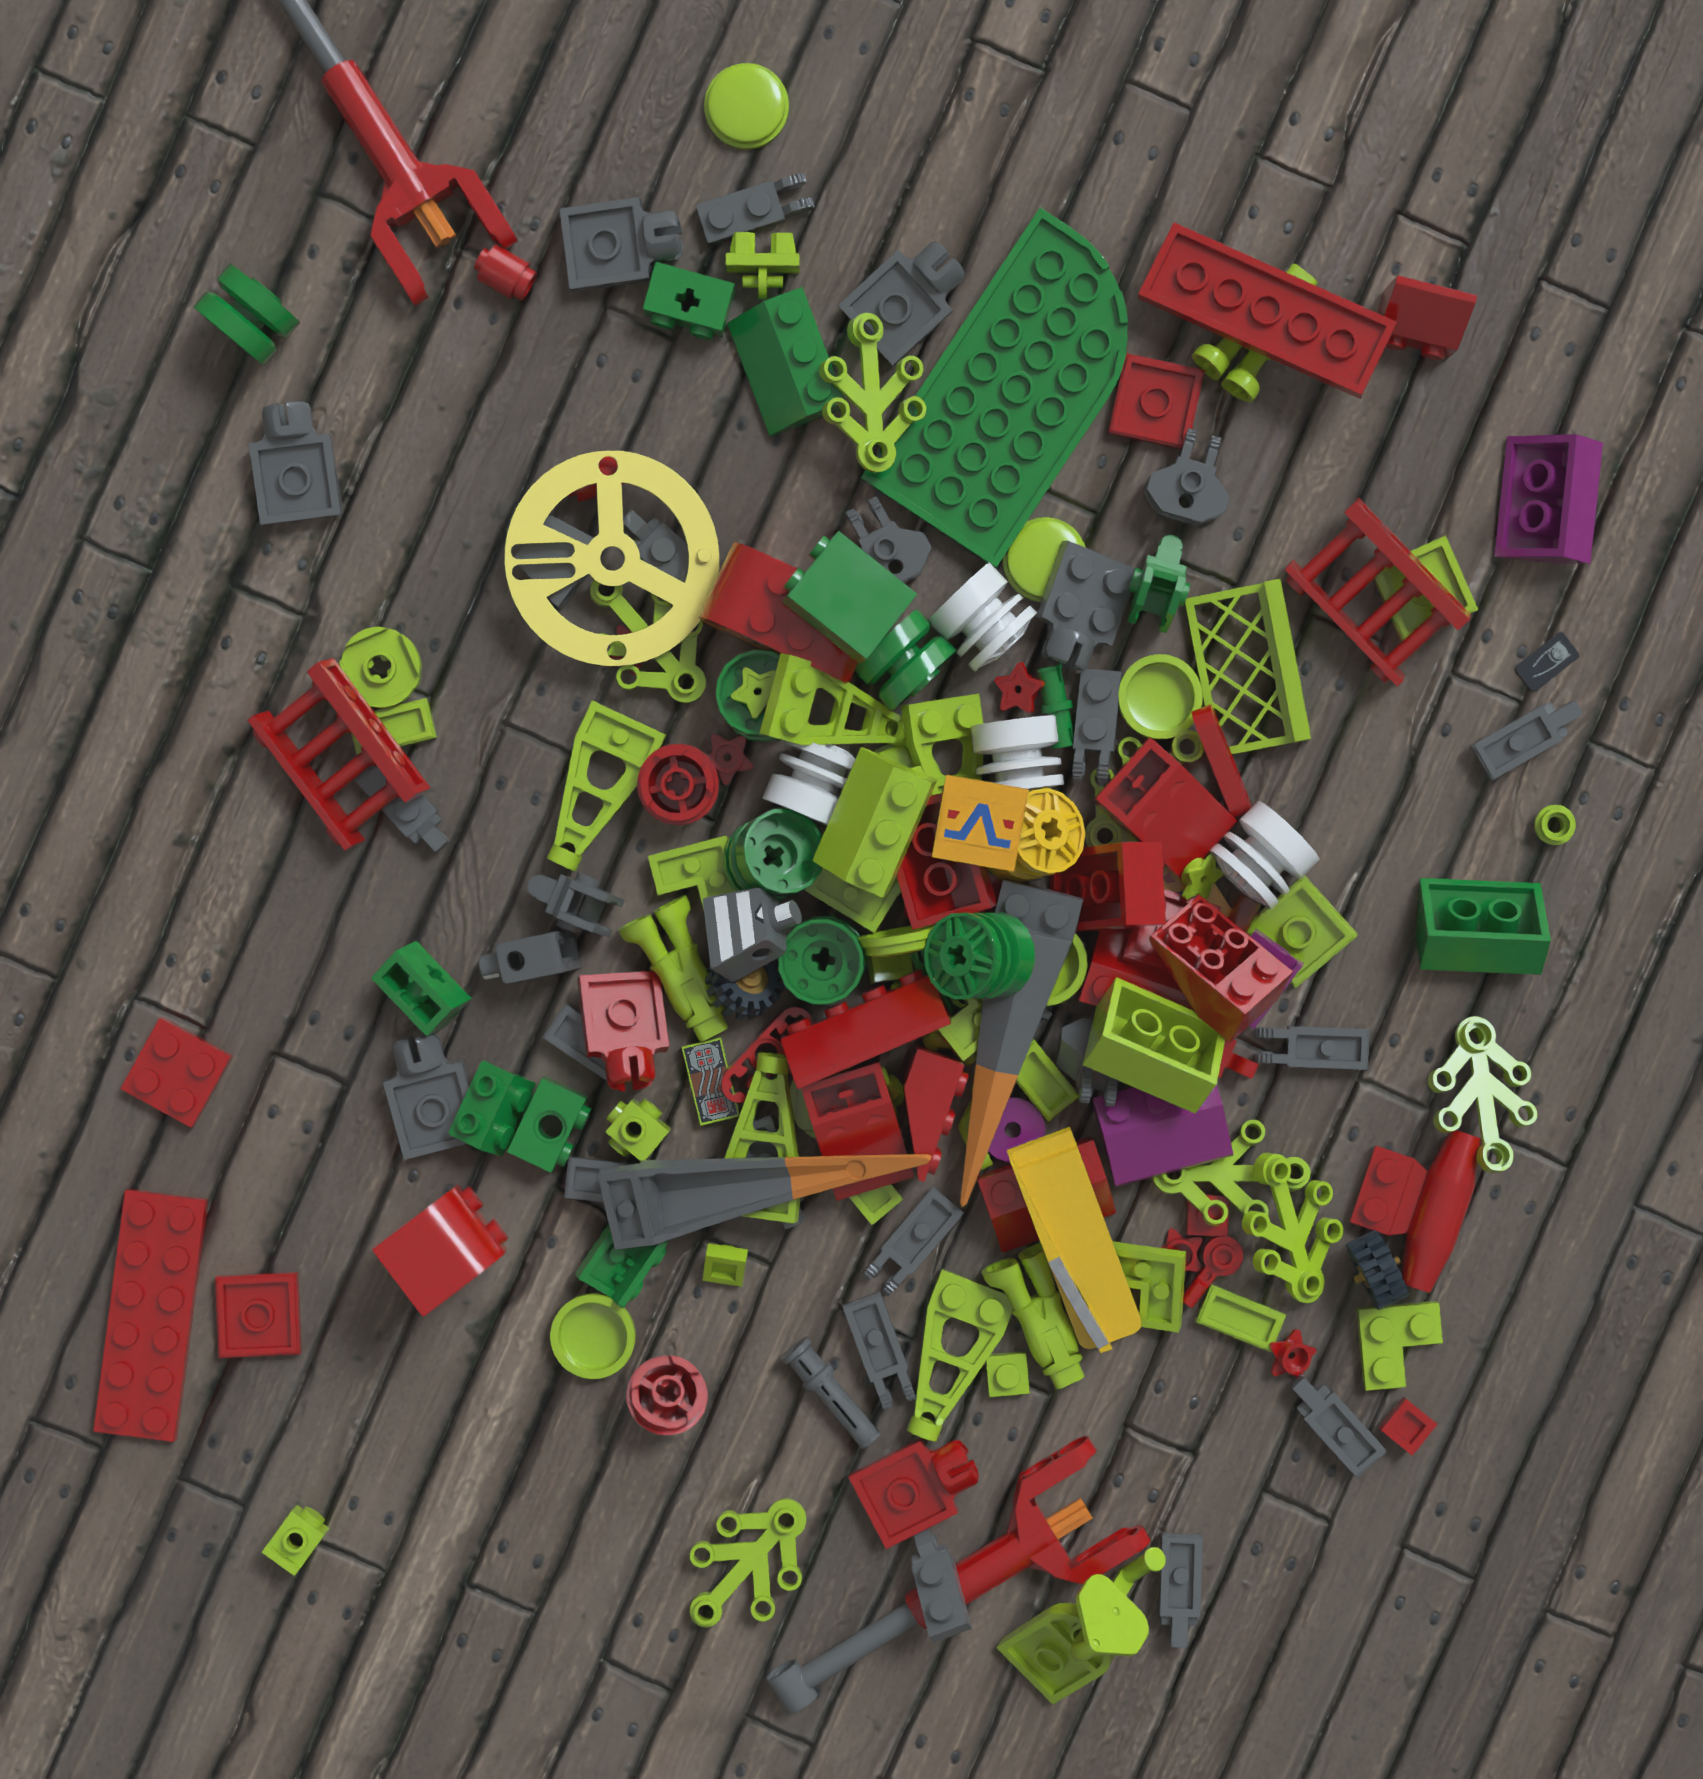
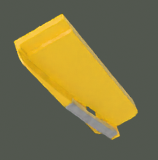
M1067 1127L1007 1150L1077 1340L1083 1348L1093 1349L1097 1347L1100 1353L1112 1350L1110 1342L1136 1333L1141 1328L1142 1323L1071 1128Z

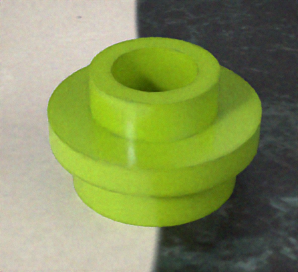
M1561 805L1544 807L1538 812L1534 821L1536 835L1541 841L1549 845H1560L1567 842L1573 836L1576 828L1573 814L1569 809ZM1552 817L1557 818L1560 822V829L1556 833L1548 829L1547 824Z

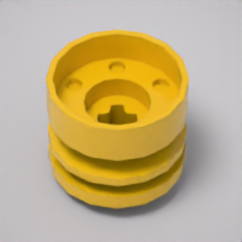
M1049 788L1029 791L1015 871L987 867V869L1000 880L1006 878L1023 883L1063 872L1075 864L1083 851L1085 829L1083 818L1074 802L1062 792Z

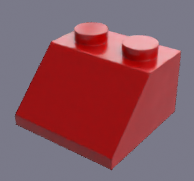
M1397 275L1384 289L1378 314L1397 322L1386 348L1405 350V346L1419 349L1421 350V356L1433 360H1444L1445 356H1452L1459 348L1478 295Z

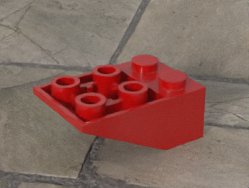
M1151 737L1144 741L1092 800L1138 842H1162L1164 865L1180 880L1185 867L1196 858L1204 859L1211 848L1237 822L1176 759Z
M1200 895L1195 897L1170 918L1166 925H1162L1149 937V941L1198 1017L1229 1043L1278 1000L1293 973L1291 969Z
M915 1045L902 1084L913 1154H928L932 1156L927 1164L915 1167L918 1180L925 1182L927 1173L932 1175L936 1173L942 1155L941 1148H938L937 1144L941 1134L949 1135L955 1117L954 1110L950 1109L954 1095L962 1096L969 1074L963 1070L964 1063L959 1059Z
M879 1060L837 1072L801 1088L822 1156L907 1154ZM912 1168L836 1187L833 1188L836 1201L913 1178L914 1174Z

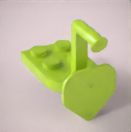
M1156 1547L1148 1548L1143 1555L1119 1569L1112 1580L1101 1574L1089 1577L1076 1595V1604L1059 1603L1049 1607L1004 1636L996 1648L1052 1704L1057 1703L1103 1675L1108 1670L1115 1656L1130 1657L1139 1652L1148 1636L1149 1626L1143 1612L1126 1595L1136 1580L1151 1571L1157 1572L1164 1568L1166 1563L1164 1553Z

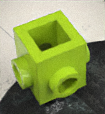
M633 1098L628 1105L620 1101L606 1118L611 1123V1126L606 1131L611 1136V1139L608 1141L609 1145L627 1158L631 1153L640 1161L646 1160L671 1128L659 1119L663 1113L645 1098L640 1103ZM629 1123H639L642 1132L639 1134L633 1133L629 1128Z

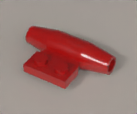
M1458 1130L1448 1133L1428 1171L1415 1158L1377 1145L1375 1146L1350 1222L1388 1236L1407 1233L1401 1267L1402 1279L1407 1286L1431 1293L1454 1250L1475 1188L1478 1170L1476 1154L1478 1148L1482 1145V1140L1479 1137Z

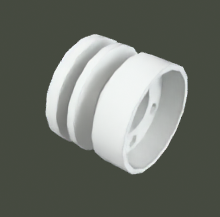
M990 562L956 591L929 619L935 631L940 636L943 635L947 640L953 638L961 631L965 634L967 638L957 651L960 657L965 655L973 646H976L981 651L968 664L974 672L980 667L1000 658L1025 634L1031 619L1037 614L1031 606L1026 608L1017 618L1010 612L1023 599L1020 594L1011 597L1004 603L997 598L1005 588L1007 580Z
M1055 715L1004 720L970 727L974 753L990 754L993 756V763L977 768L976 775L995 774L996 782L994 783L1027 788L1029 791L1044 788L1050 789L1055 786L1064 785L1063 774L1044 776L1043 767L1061 764V758L1045 757L1041 754V748L1059 742Z
M786 741V745L801 751L799 759L787 754H780L779 759L793 768L794 771L791 777L772 774L763 799L828 825L839 799L836 796L839 788L843 789L847 780L844 778L846 770L851 771L855 758L848 751L832 744L818 745L812 742L811 745H800Z
M1257 801L1239 820L1249 837L1244 841L1237 835L1227 832L1223 837L1234 852H1229L1220 844H1215L1209 852L1216 857L1222 873L1237 889L1248 898H1252L1272 910L1278 903V900L1267 887L1271 885L1275 890L1286 895L1290 890L1280 874L1285 870L1292 876L1302 879L1320 859L1313 848L1283 818L1264 803Z

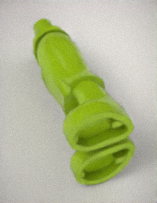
M1293 263L1286 271L1313 285L1318 284L1314 277L1297 264ZM1223 338L1216 346L1202 344L1194 351L1192 358L1200 369L1205 370L1204 373L1209 378L1217 381L1242 348V345ZM1244 347L1248 350V353L1229 372L1221 385L1231 395L1251 403L1257 397L1260 390L1259 383L1255 379L1256 375L1265 361L1271 359Z
M683 895L654 910L656 918L667 933L675 949L667 952L651 914L643 915L618 929V932L626 943L637 944L646 953L652 963L650 969L661 980L673 1009L686 1022L687 1029L692 1027L699 1042H703L726 1030L728 1025L721 1013L725 1008L722 1004L716 1008L712 1004L717 999L716 995L708 997L706 992L712 984H705V977L709 972H707V968L699 955L698 943H693L689 934L686 918L691 907L687 896Z
M1040 1242L1024 1249L1018 1255L1037 1294L1029 1295L1022 1271L1015 1258H1006L985 1267L981 1272L989 1286L1002 1289L1014 1308L1012 1314L1021 1324L1032 1356L1041 1366L1043 1374L1050 1375L1055 1389H1061L1085 1377L1079 1364L1083 1357L1079 1352L1076 1334L1063 1308L1061 1294L1059 1290H1056L1051 1268Z

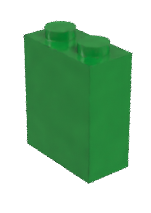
M838 531L830 540L823 535L808 554L814 559L808 569L804 572L798 567L785 583L783 588L789 593L782 600V603L857 663L861 664L874 651L917 593Z

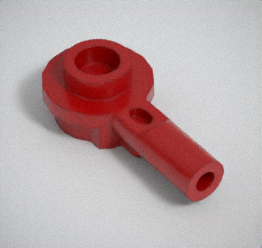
M1216 1236L1206 1243L1203 1249V1262L1205 1266L1183 1295V1302L1187 1306L1193 1308L1217 1276L1231 1275L1240 1268L1243 1262V1251L1235 1239L1229 1236Z

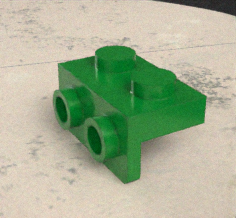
M482 1061L450 1127L449 1134L479 1150L503 1157L505 1150L510 1146L514 1138L515 1128L522 1113L527 1110L532 1100V1092L536 1083L489 1062Z
M608 1223L575 1274L578 1279L607 1295L613 1300L615 1305L623 1309L628 1301L634 1300L639 1295L643 1287V1279L651 1267H656L662 1261L666 1253L668 1241L651 1246L615 1250Z

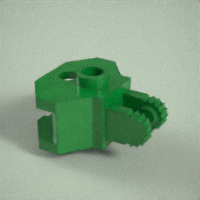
M1170 534L1168 536L1165 535L1164 538H1161L1154 556H1147L1142 569H1134L1128 591L1133 592L1134 595L1127 615V622L1136 624L1139 611L1143 610L1160 615L1158 630L1167 633L1178 606H1184L1190 583L1185 582L1187 566L1179 564L1183 550L1182 540L1179 537Z

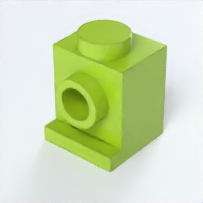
M296 1505L262 1553L295 1576L330 1528L323 1524L325 1519L317 1511L307 1506L302 1509ZM290 1534H300L303 1544L298 1546L290 1540Z

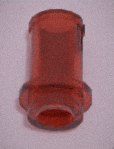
M1239 894L1236 901L1232 899L1230 902L1233 904L1228 919L1245 933H1248L1255 916L1260 917L1261 915L1258 912L1261 904Z

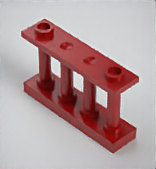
M1358 497L1344 512L1349 517L1345 522L1347 526L1303 568L1293 559L1284 569L1289 574L1286 581L1299 595L1303 596L1307 593L1373 661L1370 668L1384 683L1387 684L1391 680L1398 687L1405 677V674L1398 667L1442 626L1447 628L1452 624L1459 630L1470 620L1471 613ZM1367 536L1377 546L1373 551L1375 556L1335 594L1329 597L1314 579L1357 538L1362 540ZM1395 565L1406 576L1402 580L1404 585L1358 627L1342 608L1386 567L1391 569ZM1424 595L1434 606L1430 610L1432 614L1386 656L1370 638L1414 597L1420 598Z
M330 658L317 662L306 671L313 680L312 687L276 717H273L270 711L251 716L247 721L253 727L255 739L259 744L271 751L327 826L326 832L330 839L338 846H342L346 851L366 840L357 828L397 797L402 799L404 803L419 798L431 787L336 660ZM321 700H328L337 712V719L298 750L285 733V730ZM345 733H353L362 745L361 753L325 782H322L309 763ZM369 766H377L386 777V785L347 815L333 795Z

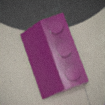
M1578 434L1507 436L1494 557L1553 564L1591 563L1603 442Z
M1217 1085L1196 1114L1135 1087L1118 1091L1115 1106H1105L1103 1096L1093 1098V1112L1115 1187L1233 1156L1225 1112Z

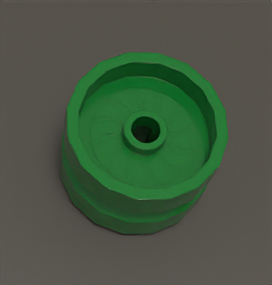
M229 263L217 277L218 286L234 300L228 304L214 292L206 291L193 308L245 352L265 366L277 352L275 343L260 331L265 325L279 337L288 338L301 322L281 305L282 301L254 277L250 279Z
M918 609L914 610L888 633L870 656L861 664L858 663L854 672L866 686L875 684L888 672L892 675L880 688L877 697L891 712L910 696H916L941 672L939 668L957 651L943 635L934 637L921 649L917 646L931 628L929 620Z

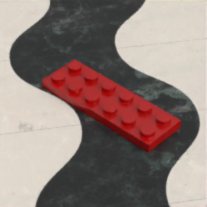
M1173 222L1138 293V299L1359 399H1361L1397 325V322L1175 222Z
M135 1189L125 1190L93 1432L170 1442L177 1440L209 1199Z

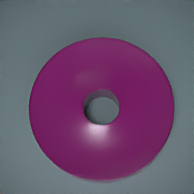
M1009 1097L988 1151L997 1159L1010 1162L1007 1153L1008 1149L1045 1136V1123L1039 1110L1023 1098ZM1010 1122H1016L1020 1126L1019 1134L1014 1137L1007 1136L1005 1133V1127Z

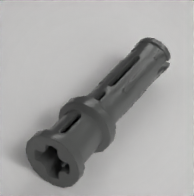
M808 1336L802 1338L780 1358L781 1362L789 1364L802 1379V1387L805 1391L810 1393L814 1391L859 1445L858 1447L861 1450L868 1447L880 1436L881 1432L875 1428L855 1401L851 1399L833 1377L835 1373L833 1366L830 1362L824 1363L810 1346L811 1339Z

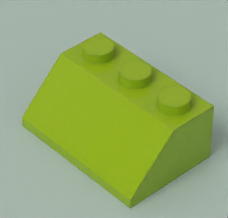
M861 747L812 861L843 881L884 898L892 887L937 779Z

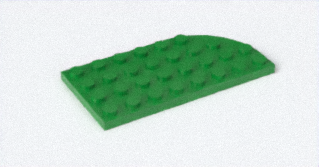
M1041 207L1038 209L915 395L925 402L926 414L921 420L911 423L894 443L896 449L894 463L890 468L882 472L874 473L866 470L861 477L863 482L987 564L990 562L995 569L1108 400L1123 369L1128 340V317L1124 297L1115 277L1109 269V264L1085 237ZM910 403L907 407L908 412L911 416L916 417L917 408L914 404ZM880 448V450L878 451V453L876 454V457H877V458H881V457H882V449H881V448Z

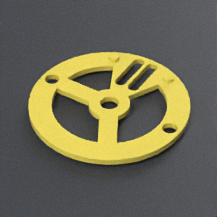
M607 450L590 452L568 459L543 474L530 487L518 504L511 519L506 536L504 563L506 579L513 601L525 622L539 638L555 650L575 660L601 666H623L655 658L675 647L693 631L701 621L699 616L719 573V546L715 527L706 506L685 479L674 470L649 457L631 452ZM611 457L617 462L615 474L607 476L600 472L599 462L602 458ZM621 483L634 485L650 492L660 499L678 520L684 533L688 550V570L685 583L640 559L636 543L628 535L624 534ZM596 484L599 534L588 545L543 525L549 513L562 499L580 488ZM570 543L574 547V554L568 558L515 559L511 554V548L516 544ZM617 547L622 551L624 563L620 569L610 571L603 567L600 556L605 548ZM570 563L575 568V574L571 578L518 580L512 575V569L516 565ZM589 574L596 582L605 586H620L629 581L673 606L662 618L645 629L625 635H602L586 631L566 620L552 606L547 597ZM619 641L625 646L626 654L621 660H613L608 656L607 648L610 643Z

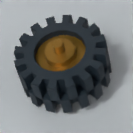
M778 958L734 982L729 981L712 970L709 965L707 972L710 973L705 977V984L712 985L706 992L708 997L713 995L717 997L712 1004L716 1008L723 1004L726 1008L722 1014L728 1017L733 1012H736L735 1020L742 1021L746 1016L748 1020H752L758 1015L761 1016L780 998L781 995L779 994L784 990L785 984L780 983L782 977L779 971H776L779 967Z
M1374 1230L1346 1244L1350 1260L1357 1273L1353 1278L1356 1284L1362 1283L1369 1298L1372 1299L1374 1306L1378 1310L1409 1296L1406 1289L1407 1286L1402 1279L1403 1276L1396 1266L1401 1261L1398 1256L1392 1258L1389 1248L1385 1245L1378 1231Z

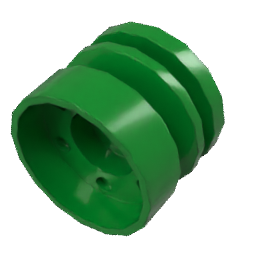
M755 649L738 654L725 665L717 679L716 699L720 713L738 735L753 742L769 743L780 739L759 734L766 708L759 718L754 720L751 717L747 704L734 701L730 697L734 691L743 685L742 670L744 667H748L759 675L777 669L780 655L772 651ZM760 688L754 690L755 695L762 693Z
M772 809L736 828L727 839L722 855L724 874L736 892L762 888L778 900H782L811 886L821 874L823 867L812 860L822 836L817 826L804 814L791 809ZM766 854H768L771 858V860L768 862V866L763 861V859H765L767 856Z
M952 913L939 920L928 934L924 948L925 968L931 983L938 991L954 1000L1006 998L1021 991L1030 979L1035 964L1034 943L1029 930L1018 918L1009 914Z
M834 915L814 916L801 922L785 937L787 950L784 955L778 958L779 973L786 988L798 999L811 1004H832L847 997L862 980L868 964L864 948L861 947L858 940L862 936L861 933L849 921ZM824 947L829 948V955L835 957V962H830L826 968H822L821 961L814 957V954H819Z

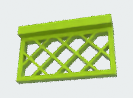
M1281 579L1187 598L1185 605L1205 706L1211 704L1213 709L1215 708L1224 714L1219 722L1221 727L1230 718L1248 730L1239 745L1229 747L1232 755L1311 740ZM1258 593L1261 610L1252 623L1232 611L1241 596ZM1234 598L1228 608L1218 602ZM1212 602L1225 611L1212 631L1198 623L1195 610L1196 605ZM1229 614L1249 627L1236 647L1216 635ZM1262 616L1266 633L1256 627ZM1199 629L1209 635L1203 645ZM1253 630L1266 638L1269 649L1260 663L1240 651ZM1213 638L1232 650L1220 671L1207 664L1204 658V651ZM1237 654L1256 666V669L1243 687L1224 675V672ZM1269 657L1271 658L1273 672L1264 667ZM1207 669L1216 674L1211 684H1209ZM1260 670L1275 679L1276 690L1267 703L1247 690ZM1220 678L1240 690L1227 711L1215 704L1212 699L1211 691ZM1244 694L1264 706L1251 727L1231 714ZM1277 696L1281 712L1271 706ZM1268 710L1282 718L1285 736L1268 739L1255 730ZM1251 734L1261 739V741L1246 743Z

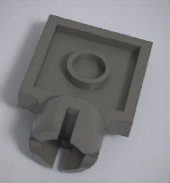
M640 197L559 209L569 289L572 292L651 281V269L655 262L676 260L682 257L683 241L679 239L682 229L678 216L671 210L654 213L645 212Z
M937 241L930 243L916 257L910 259L903 256L897 250L838 305L850 320L862 313H872L881 320L883 335L880 341L877 342V350L893 367L953 313L945 299L948 293L963 280L965 274L962 266L954 257L938 272L935 271L950 256L947 253L948 250ZM865 322L863 325L865 333L873 335L872 325Z
M302 401L286 402L289 425L284 404L273 403L263 407V439L256 443H249L260 525L343 515L332 434H318L315 431L311 408L308 403Z
M1062 541L1036 618L1043 620L1048 625V634L1041 651L1042 657L1051 663L1054 660L1058 661V665L1061 664L1063 668L1085 670L1088 667L1094 647L1098 643L1112 646L1131 594L1128 588L1135 568L1071 541Z
M435 1032L429 1036L420 1033V1037L416 1038L420 1057H418L412 1036L397 1041L392 1048L397 1074L395 1077L383 1081L404 1160L467 1144L449 1134L450 1127L470 1086L463 1060L453 1062L445 1058L440 1038Z

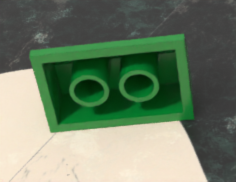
M803 287L765 300L727 322L770 437L823 418L822 408L827 401L837 397L844 399L843 393L833 384L825 382L819 374L821 363L828 359L829 356ZM829 363L828 371L832 376L836 377L832 364ZM832 404V414L841 411L839 406Z
M1437 878L1419 879L1416 944L1420 970L1542 975L1551 938L1541 883Z

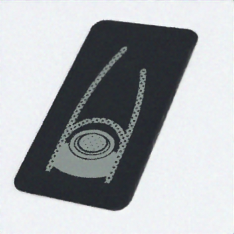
M1558 632L1516 665L1515 670L1532 691H1537L1579 658V653L1564 633Z

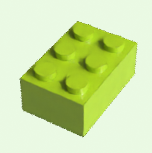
M1116 977L1096 1006L1083 1065L1196 1114L1217 1085L1225 1039L1200 1019L1195 1011Z

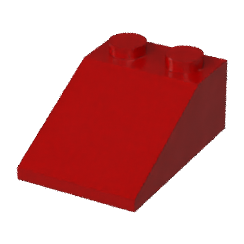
M1118 842L1085 847L1075 864L1063 872L1049 875L1050 890L1084 898L1076 932L1166 925L1162 842Z

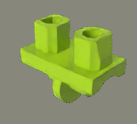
M734 232L730 253H726L727 273H758V275H743V287L758 288L759 299H767V288H783V276H767V273L800 274L799 253H796L793 233H772L771 253H755V233Z

